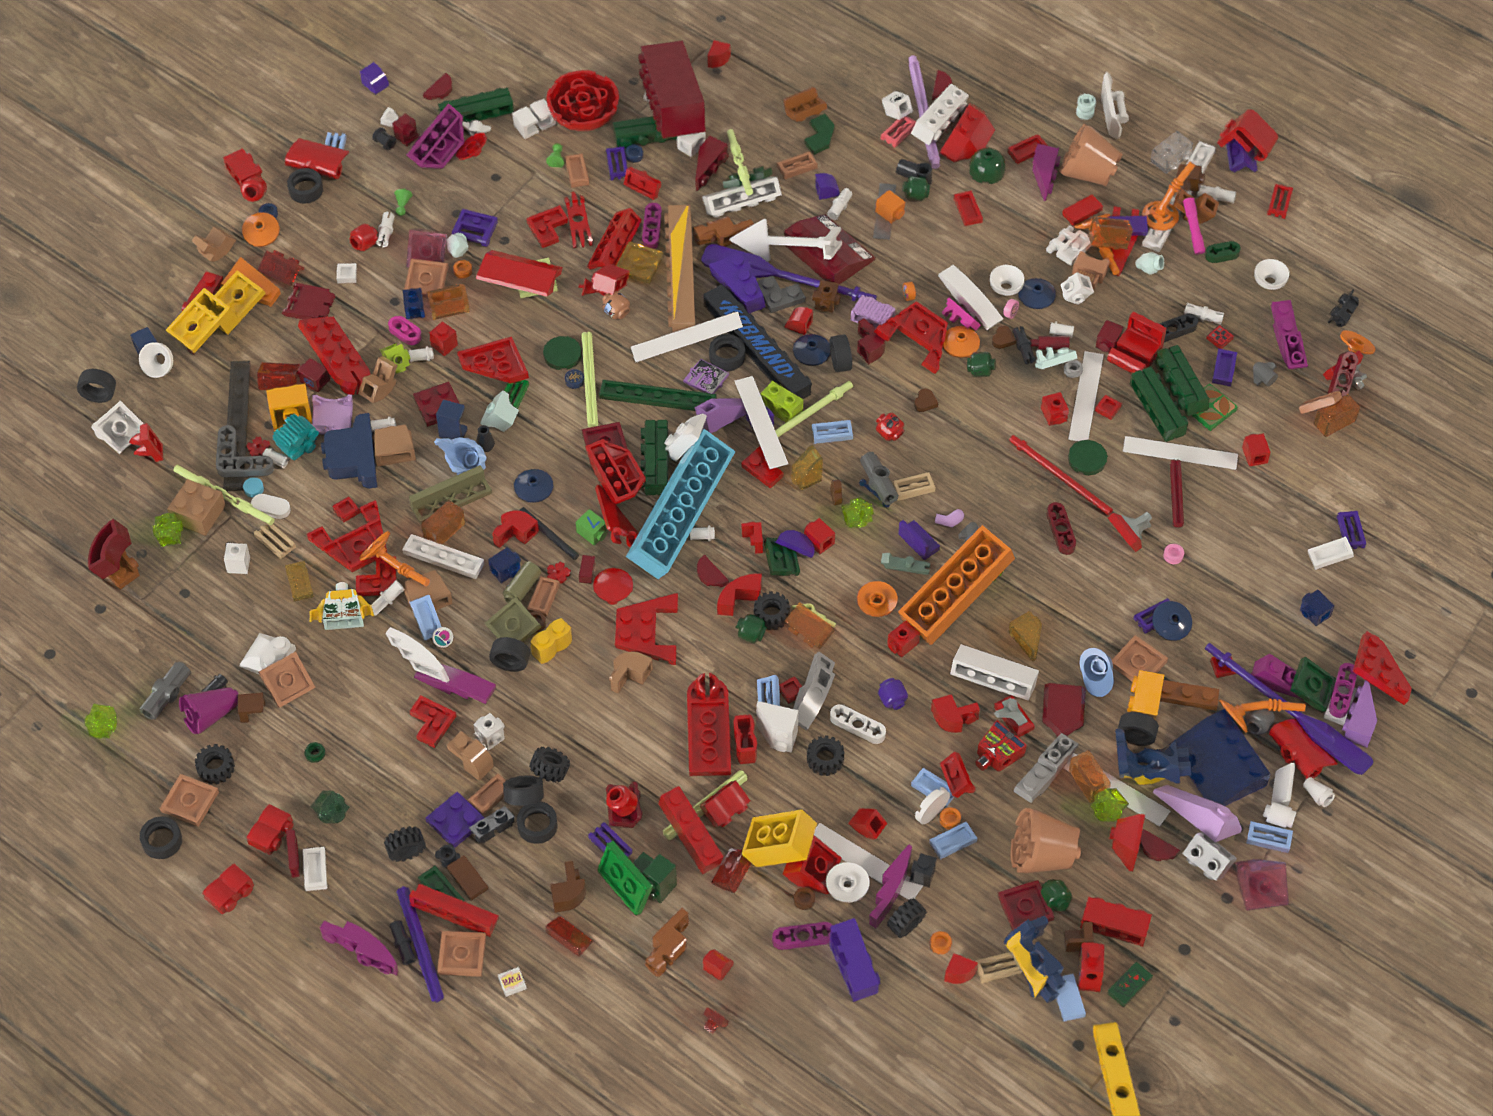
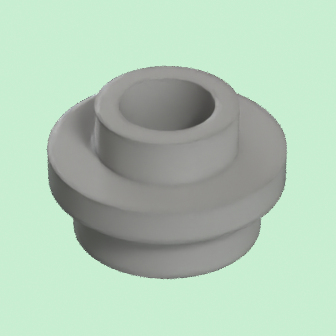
M1074 359L1068 361L1064 365L1063 370L1068 377L1077 378L1082 374L1083 367L1078 360Z

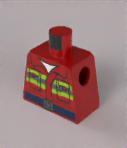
M997 720L979 742L977 754L980 758L975 761V764L982 771L989 766L993 767L996 771H1002L1025 756L1027 745Z

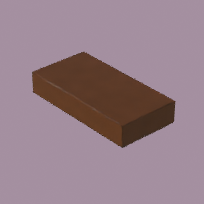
M465 855L446 866L447 871L470 901L489 890L488 885Z

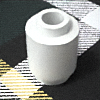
M1272 802L1271 805H1266L1263 817L1267 818L1266 822L1283 828H1286V826L1291 828L1296 811H1293L1290 807Z

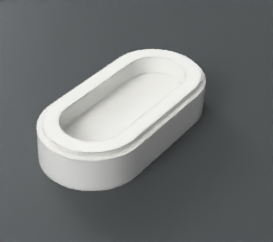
M258 494L251 501L253 507L273 518L283 519L291 511L289 502L282 498Z

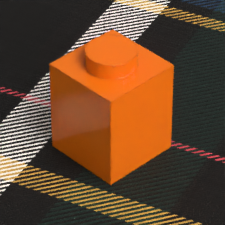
M888 190L877 199L875 212L892 224L897 219L899 220L903 217L906 202Z

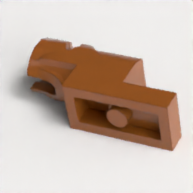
M726 216L712 222H706L707 227L702 224L693 227V237L698 246L716 241L719 246L726 247L734 244L730 241L732 236L754 225V223L749 219L734 225L730 218Z
M683 908L652 937L654 949L645 960V965L657 977H660L667 970L666 964L669 966L673 965L686 950L687 939L681 933L689 925V915Z

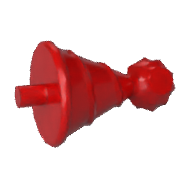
M587 278L584 279L583 285L579 284L578 288H583L582 296L597 292L603 296L607 294L606 292L593 289V283Z

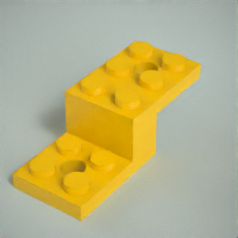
M237 270L215 295L203 288L166 331L195 353L217 328L229 335L266 293ZM243 292L241 298L235 299L237 293ZM197 324L195 330L189 331L191 325Z

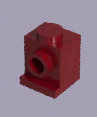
M403 114L392 123L394 137L406 147L420 137V134L417 133L416 120L408 114Z

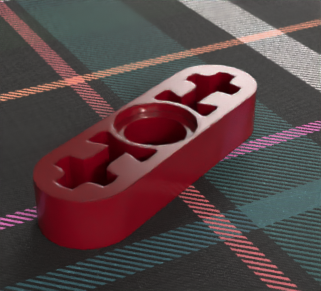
M1343 352L1338 357L1327 394L1340 391L1342 398L1336 404H1332V406H1341L1347 400L1358 364V357L1354 352ZM1346 357L1351 361L1350 364H1347V361H1345ZM1341 373L1346 376L1344 384H1341L1338 380Z
M1053 502L1047 508V519L1058 551L1064 555H1070L1075 551L1076 539L1064 505L1059 502ZM1053 510H1056V512L1059 513V519H1056L1057 516L1056 513L1053 512ZM1058 525H1063L1067 528V530L1064 532H1060L1056 529V527ZM1064 538H1066V542L1068 545H1070V547H1067L1066 544H1064Z

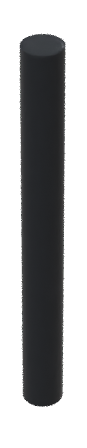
M525 507L519 510L528 513L536 519L539 531L573 560L579 557V554Z

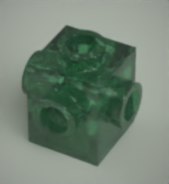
M333 790L322 791L310 806L318 814V819L325 824L341 822L346 816L345 813L350 808L345 803L344 797Z

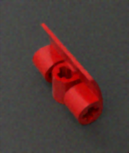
M299 138L287 152L285 165L296 169H314L322 176L338 180L342 173V161L349 154V151Z
M1297 719L1279 722L1269 731L1271 738L1281 748L1283 759L1287 763L1295 762V766L1306 779L1317 777L1323 767L1338 764L1331 754L1310 739Z

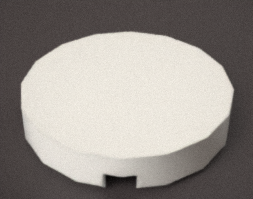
M940 787L941 791L938 789L932 791L922 801L920 813L916 811L915 819L922 825L933 820L947 804L950 793L944 787Z

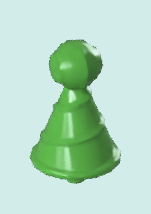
M555 143L553 145L554 152L546 159V163L549 167H562L564 165V160L560 153L562 146Z
M404 188L397 189L394 192L399 205L396 213L399 216L405 215L406 209L404 206L412 197V193Z

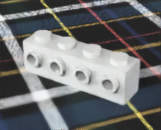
M950 84L916 121L911 134L927 145H930L934 140L937 141L942 131L948 129L951 121L954 122L957 119L959 112L962 113L968 105L966 100L969 95Z
M770 176L766 179L750 182L753 190L751 195H747L744 186L741 185L702 196L706 213L713 215V217L724 215L725 211H739L742 206H756L759 201H773L776 199V196L781 195L777 177Z
M961 644L953 659L950 674L1029 701L1036 686L1039 670Z

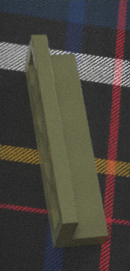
M479 465L409 496L410 507L422 525L492 494V489L485 479L483 468ZM480 484L485 488V490L480 492L473 491L474 487ZM459 493L467 494L466 498L462 500L455 497ZM441 501L449 502L448 506L444 508L437 505ZM425 508L431 510L430 514L423 517L419 513L420 510Z

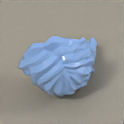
M459 437L452 440L449 438H436L434 441L435 445H438L445 452V460L452 472L457 473V475L481 465L483 470L486 468L485 461L487 457L483 448L474 440Z

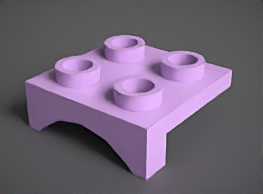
M313 395L312 425L319 431V434H325L330 430L351 428L353 412L352 395H347L340 399H325L318 395Z

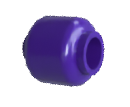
M889 678L880 684L878 695L886 708L898 710L905 706L904 702L908 699V693L900 680Z

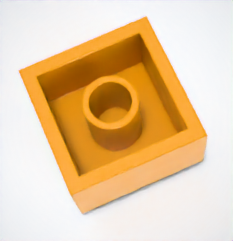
M305 384L266 390L274 432L276 429L280 430L283 424H286L284 420L294 413L297 416L305 417L312 424L311 409Z
M1139 670L1138 676L1134 675L1130 691L1134 692V696H1130L1127 712L1146 714L1156 720L1164 680L1163 674Z

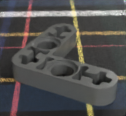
M225 425L219 429L216 469L221 477L268 476L273 473V460L268 456L236 457L237 435L234 427ZM227 433H230L228 436L229 441H226L225 439ZM225 448L232 450L229 454L221 453ZM242 464H250L248 469H240Z

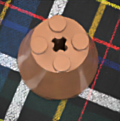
M1083 124L1075 135L1068 152H1066L1059 172L1066 177L1106 186L1110 180V175L1114 176L1118 168L1115 164L1119 163L1123 153L1119 152L1091 126Z
M1024 808L1019 813L1015 822L1018 825L1015 839H1011L1012 867L1017 868L1019 873L1071 869L1074 860L1079 859L1081 854V848L1078 846L1080 829L1035 809Z

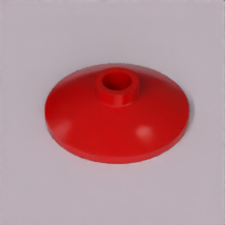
M476 133L466 139L457 150L456 157L459 160H465L472 156L477 157L482 152L481 149L487 141L485 133Z

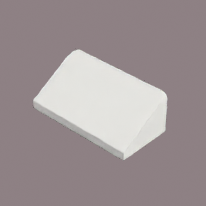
M1290 763L1276 771L1271 804L1275 802L1287 807L1289 806L1295 770L1294 763Z

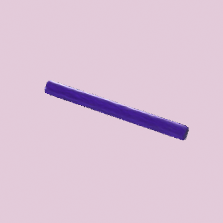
M403 886L397 889V895L431 1001L437 1003L444 999V995L416 909L410 906V890L408 887Z

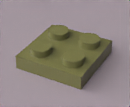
M516 597L485 622L486 626L497 638L509 637L525 642L541 628V625Z

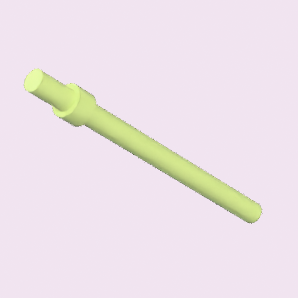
M848 381L842 386L832 389L830 394L775 430L777 437H780L833 400L836 401L843 397V394L851 389L853 384Z

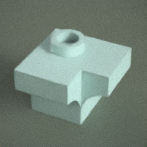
M502 390L494 397L485 410L480 422L481 425L495 427L502 432H505L513 425L519 410L509 402L508 393Z

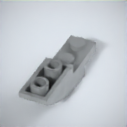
M821 652L814 655L805 685L799 689L793 708L799 711L798 725L804 730L809 729L835 676L832 672L835 662Z
M1061 733L1042 753L1035 766L1015 786L1014 792L1032 803L1038 795L1041 796L1058 776L1079 744Z

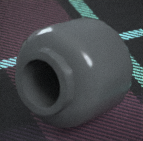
M1268 709L1248 711L1244 717L1247 730L1252 734L1258 735L1265 734L1275 720L1273 711H1268Z

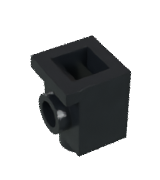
M920 853L918 861L914 860L909 882L930 888L936 870L937 858Z

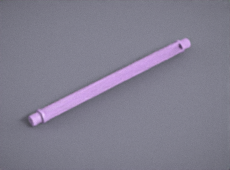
M910 56L908 65L921 117L929 107L919 62L916 56ZM934 140L930 145L926 144L932 168L937 169L940 167V157L936 141Z

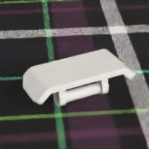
M1107 72L1103 78L1101 98L1108 134L1118 139L1122 131L1120 123L1128 122L1129 117L1126 113L1124 93L1122 91L1111 92L1112 78ZM1113 100L1117 101L1119 114H1115Z

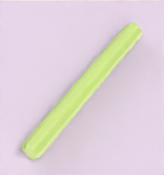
M583 332L582 348L587 423L590 428L598 426L592 333Z

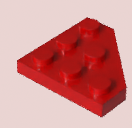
M512 336L457 352V357L463 370L510 384L529 378L528 371Z
M1366 631L1360 641L1353 672L1405 705L1409 701L1412 688L1385 643L1378 636Z

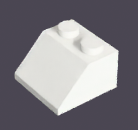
M758 701L756 726L771 748L780 752L787 751L792 753L798 733L799 711Z

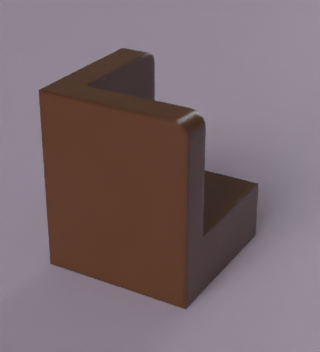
M263 693L238 694V715L241 723L249 722V714L262 713L264 711L266 701Z
M1083 922L1082 930L1064 931L1066 952H1079L1083 942L1094 943L1092 922Z

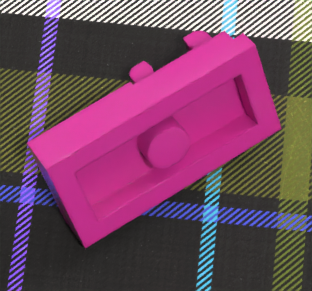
M950 297L947 299V306L942 311V314L947 317L949 313H952V316L949 318L952 323H955L961 317L962 320L960 322L967 329L972 327L974 330H977L981 326Z

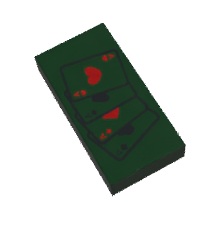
M1136 961L1108 989L1107 994L1121 1006L1125 1007L1148 984L1153 975Z

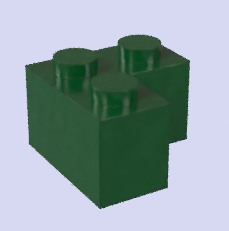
M644 852L633 862L636 868L653 886L648 898L662 903L677 886L676 865L661 854H658L653 859Z

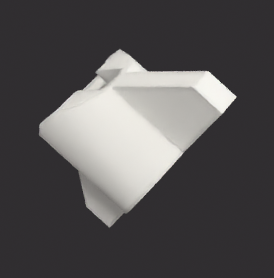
M480 121L462 122L463 127L469 131L471 136L491 130V126H485Z

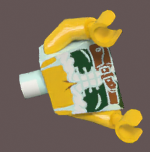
M345 582L337 583L336 591H328L326 599H323L316 609L309 611L310 622L319 620V623H322L323 618L325 630L364 627V617L368 615L374 616L372 605L368 604L362 596H358L355 589H348V584Z

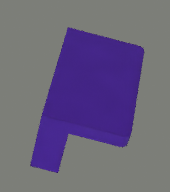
M1235 138L1226 144L1229 168L1233 173L1245 166L1253 172L1257 171L1254 147L1247 152Z
M904 520L899 522L898 535L924 561L940 550V545L915 520L909 524Z

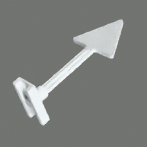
M766 219L755 223L730 238V241L754 255L760 256L767 262L770 260L769 245L816 246L823 248L824 259H832L842 245V241H836L841 227H833L826 237L768 236Z

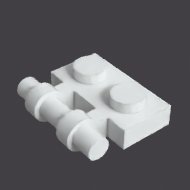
M1069 225L1059 232L1057 238L1049 242L1046 251L1050 254L1054 250L1057 251L1056 257L1072 266L1079 252L1083 251L1085 253L1094 244V238L1081 230L1074 234V228Z

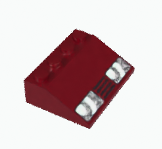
M826 214L797 221L784 230V237H826L833 227L840 226ZM842 228L836 237V241H842V245L832 259H824L823 248L785 245L824 281L839 283V285L869 265L876 258Z

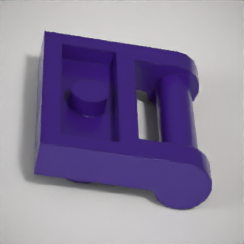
M462 209L452 234L461 233L466 236L468 241L481 243L482 246L488 247L490 238L498 223V218ZM461 229L482 233L484 235L479 236L461 231Z

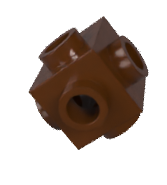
M820 280L818 290H814L812 301H815V309L823 312H834L835 305L839 306L841 295L838 294L839 283Z

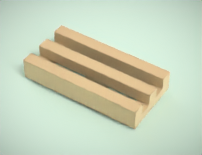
M929 472L892 481L899 495L898 501L935 492L936 488Z
M266 523V526L262 525L259 531L256 530L254 532V536L280 559L296 548L295 543L273 524L269 525ZM263 534L267 535L276 545H278L284 551L281 552L278 548H276L269 540H267L263 536Z
M1012 952L976 960L978 962L977 974L980 977L981 983L1023 973ZM1014 958V961L996 964L995 966L982 969V966Z

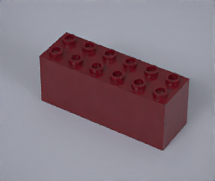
M683 40L641 46V53L638 54L639 64L642 67L639 69V76L642 79L643 89L646 90V98L649 100L650 110H652L653 119L656 121L657 131L661 132L662 138L706 132L705 102Z

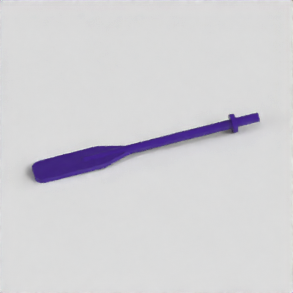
M711 244L706 247L701 258L702 264L709 267V264L742 251ZM745 252L755 278L776 276L817 288L819 286L820 280L776 269L760 256ZM839 286L838 293L851 296L852 301L856 302L861 295L877 300V295L862 292L858 286L854 289Z
M1211 643L1206 645L1205 650L1219 660V666L1223 667L1226 665L1265 696L1272 699V701L1273 699H1277V701L1281 699L1282 702H1287L1230 659L1231 653L1227 652L1224 654ZM1285 710L1298 720L1312 741L1354 773L1362 775L1372 766L1373 759L1329 724L1307 716L1300 711Z

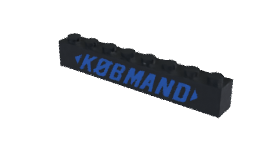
M721 284L703 294L704 307L715 319L738 312L743 327L727 333L739 337L744 342L745 353L771 382L777 383L801 399L811 395L812 382L810 378L803 375L799 366L789 359L788 354L778 347L775 339H771L765 328L759 326L754 316L749 314L743 304L734 298L731 290L726 289Z

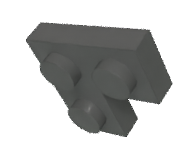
M774 276L757 281L770 313L804 303L806 300L799 284L780 289Z

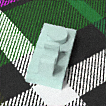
M1046 347L1047 354L1044 357L1042 350H1037L1038 360H1036L1035 367L1045 369L1077 359L1076 351L1065 347L1058 349V353L1054 354L1051 347Z

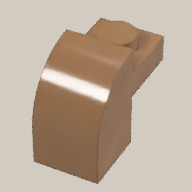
M216 227L212 228L206 239L195 235L192 240L197 245L196 249L211 262L218 261L225 256L236 241L224 230Z
M384 356L378 357L373 374L363 377L358 394L372 403L384 399L396 384L397 380L394 379V375L398 365Z
M625 652L617 656L613 661L614 671L609 678L611 691L618 694L628 678L643 685L653 670L652 658L638 652Z
M462 731L447 744V749L463 761L464 769L479 781L494 767L493 759L484 745L477 739L472 740Z

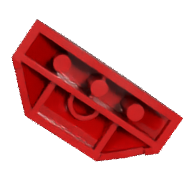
M969 102L939 153L955 163L960 160L971 159L975 152L985 148L995 131L986 113Z
M604 439L585 446L594 473L610 502L618 504L635 497L646 481V478L630 450L608 443Z

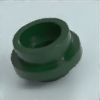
M312 742L305 748L304 755L309 762L317 763L324 759L326 751L322 744Z

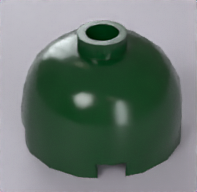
M990 147L982 148L972 155L969 163V174L978 183L984 181L988 182V184H994L1004 177L1006 170L1005 158L998 150Z

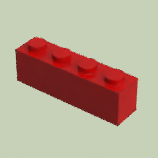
M680 786L662 794L658 804L701 874L703 875L720 866L724 856Z

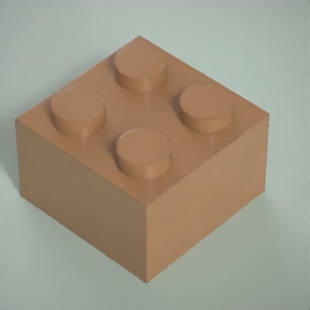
M187 479L167 510L172 523L206 536L226 505L222 492Z

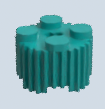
M294 413L284 420L286 424H283L280 430L276 429L272 438L276 442L275 444L292 460L298 459L305 452L311 453L316 448L314 443L319 434V431L305 417L297 416Z

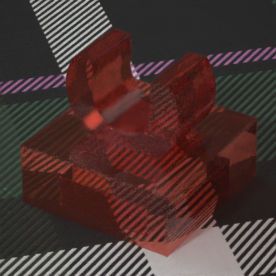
M709 1007L703 1013L704 1016L709 1018L703 1028L714 1034L718 1025L726 1028L730 1022Z

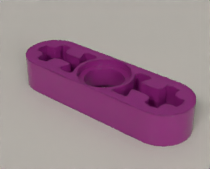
M649 203L645 207L642 245L647 250H654L659 246L662 208L658 203ZM652 211H655V217H651ZM649 224H655L657 227L654 229H650L647 226ZM649 235L653 236L652 242H649Z
M1352 663L1342 664L1337 674L1329 706L1330 714L1336 718L1345 717L1350 706L1357 674L1353 672L1354 664ZM1346 671L1350 672L1348 680H1344ZM1346 687L1349 693L1342 694L1338 691V688ZM1339 700L1343 701L1341 710L1337 709Z
M829 922L780 927L774 930L772 934V944L779 950L829 944L830 926L832 924ZM822 930H826L828 933L827 937H824ZM804 931L810 937L807 940H800L797 937L798 933ZM813 931H815V939H813ZM791 933H794V941H791ZM780 935H783L785 942L780 941Z

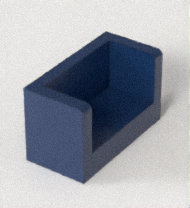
M442 400L436 414L439 438H449L451 440L459 437L464 438L468 430L466 425L460 424V418L465 410L464 405Z

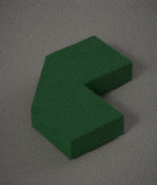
M826 114L810 120V125L817 134L804 139V144L813 155L828 149L831 144L835 124Z

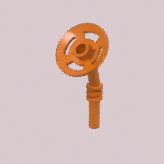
M1189 161L1180 175L1171 182L1172 185H1169V189L1162 201L1150 202L1143 208L1142 216H1147L1148 227L1164 231L1173 228L1178 223V210L1169 202L1175 192L1178 193V189H1181L1180 186L1184 185V180L1194 169L1195 164ZM1152 215L1157 220V223L1151 221L1148 216ZM1171 217L1173 218L1172 221H1170L1169 223L1164 224V222L1169 221V220L1171 219Z
M1110 213L1075 225L1076 229H1089L1093 233L1100 248L1099 253L1101 257L1110 261L1109 268L1113 275H1117L1120 271L1113 259L1110 248L1106 246L1099 231L1101 229L1100 224L1108 219Z
M389 531L378 537L359 557L362 561L376 555L397 569L398 573L402 576L412 578L424 586L430 584V580L414 571L413 567L406 563H401L386 552L387 549L384 546L389 539Z
M1269 698L1266 701L1244 703L1235 707L1224 700H1219L1221 705L1245 733L1248 731L1243 716L1247 711L1261 709L1276 711L1277 709V712L1281 710L1305 712L1306 708L1304 703L1282 702L1281 699H1278V701L1273 699L1272 701Z

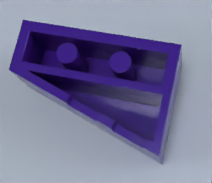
M744 251L709 264L711 276L720 284H723L726 289L731 290L734 298L743 304L749 314L766 308L763 294Z
M853 918L830 926L829 946L853 1002L877 994L879 984H881L880 977L877 972H874L871 956L867 953L856 919Z

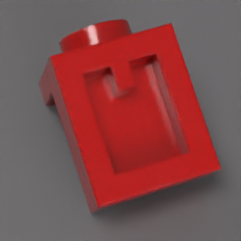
M761 522L742 523V537H750L751 546H755V554L763 553Z

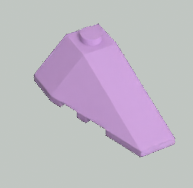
M1169 785L1156 788L1153 791L1156 796L1214 842L1236 835L1242 830L1238 818L1221 804Z

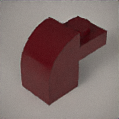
M863 318L858 321V334L862 339L858 340L857 353L869 365L884 354L886 340L875 334L876 328L874 325Z

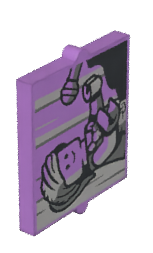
M700 359L694 368H690V373L684 379V383L703 393L715 394L719 387H722L729 373Z

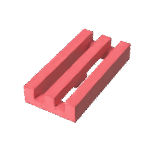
M908 116L900 120L897 119L881 134V140H886L888 144L892 143V146L895 148L912 132L916 121ZM897 129V131L892 136H889L892 132H894Z

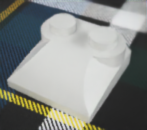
M119 401L97 420L91 428L99 439L104 440L120 454L131 445L129 443L130 439L135 434L140 433V425L144 423Z
M705 414L696 415L685 423H681L674 435L670 434L664 443L667 445L666 450L669 451L670 458L674 461H677L699 439L707 417Z
M259 633L240 663V667L259 674L258 672L295 652L296 647L285 637L275 638Z

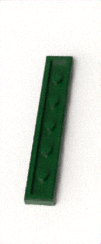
M602 379L599 399L696 411L695 407L710 399H717V394Z

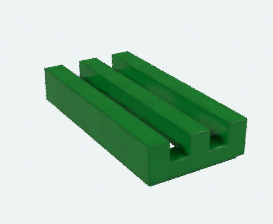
M527 380L516 382L517 384L509 398V402L512 405L519 391L513 407L517 409L529 387V381ZM507 383L504 391L509 394L514 383Z

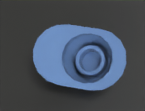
M1089 648L1082 653L1079 661L1084 685L1091 695L1103 697L1109 694L1113 688V662L1102 650Z

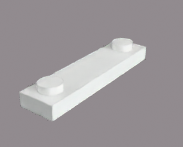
M413 534L410 535L402 549L405 555L473 579L478 577L484 566V559Z

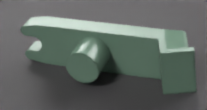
M882 553L881 564L886 569L929 574L930 570L925 569L930 568V563L914 560L911 556L905 559L892 557L891 553Z

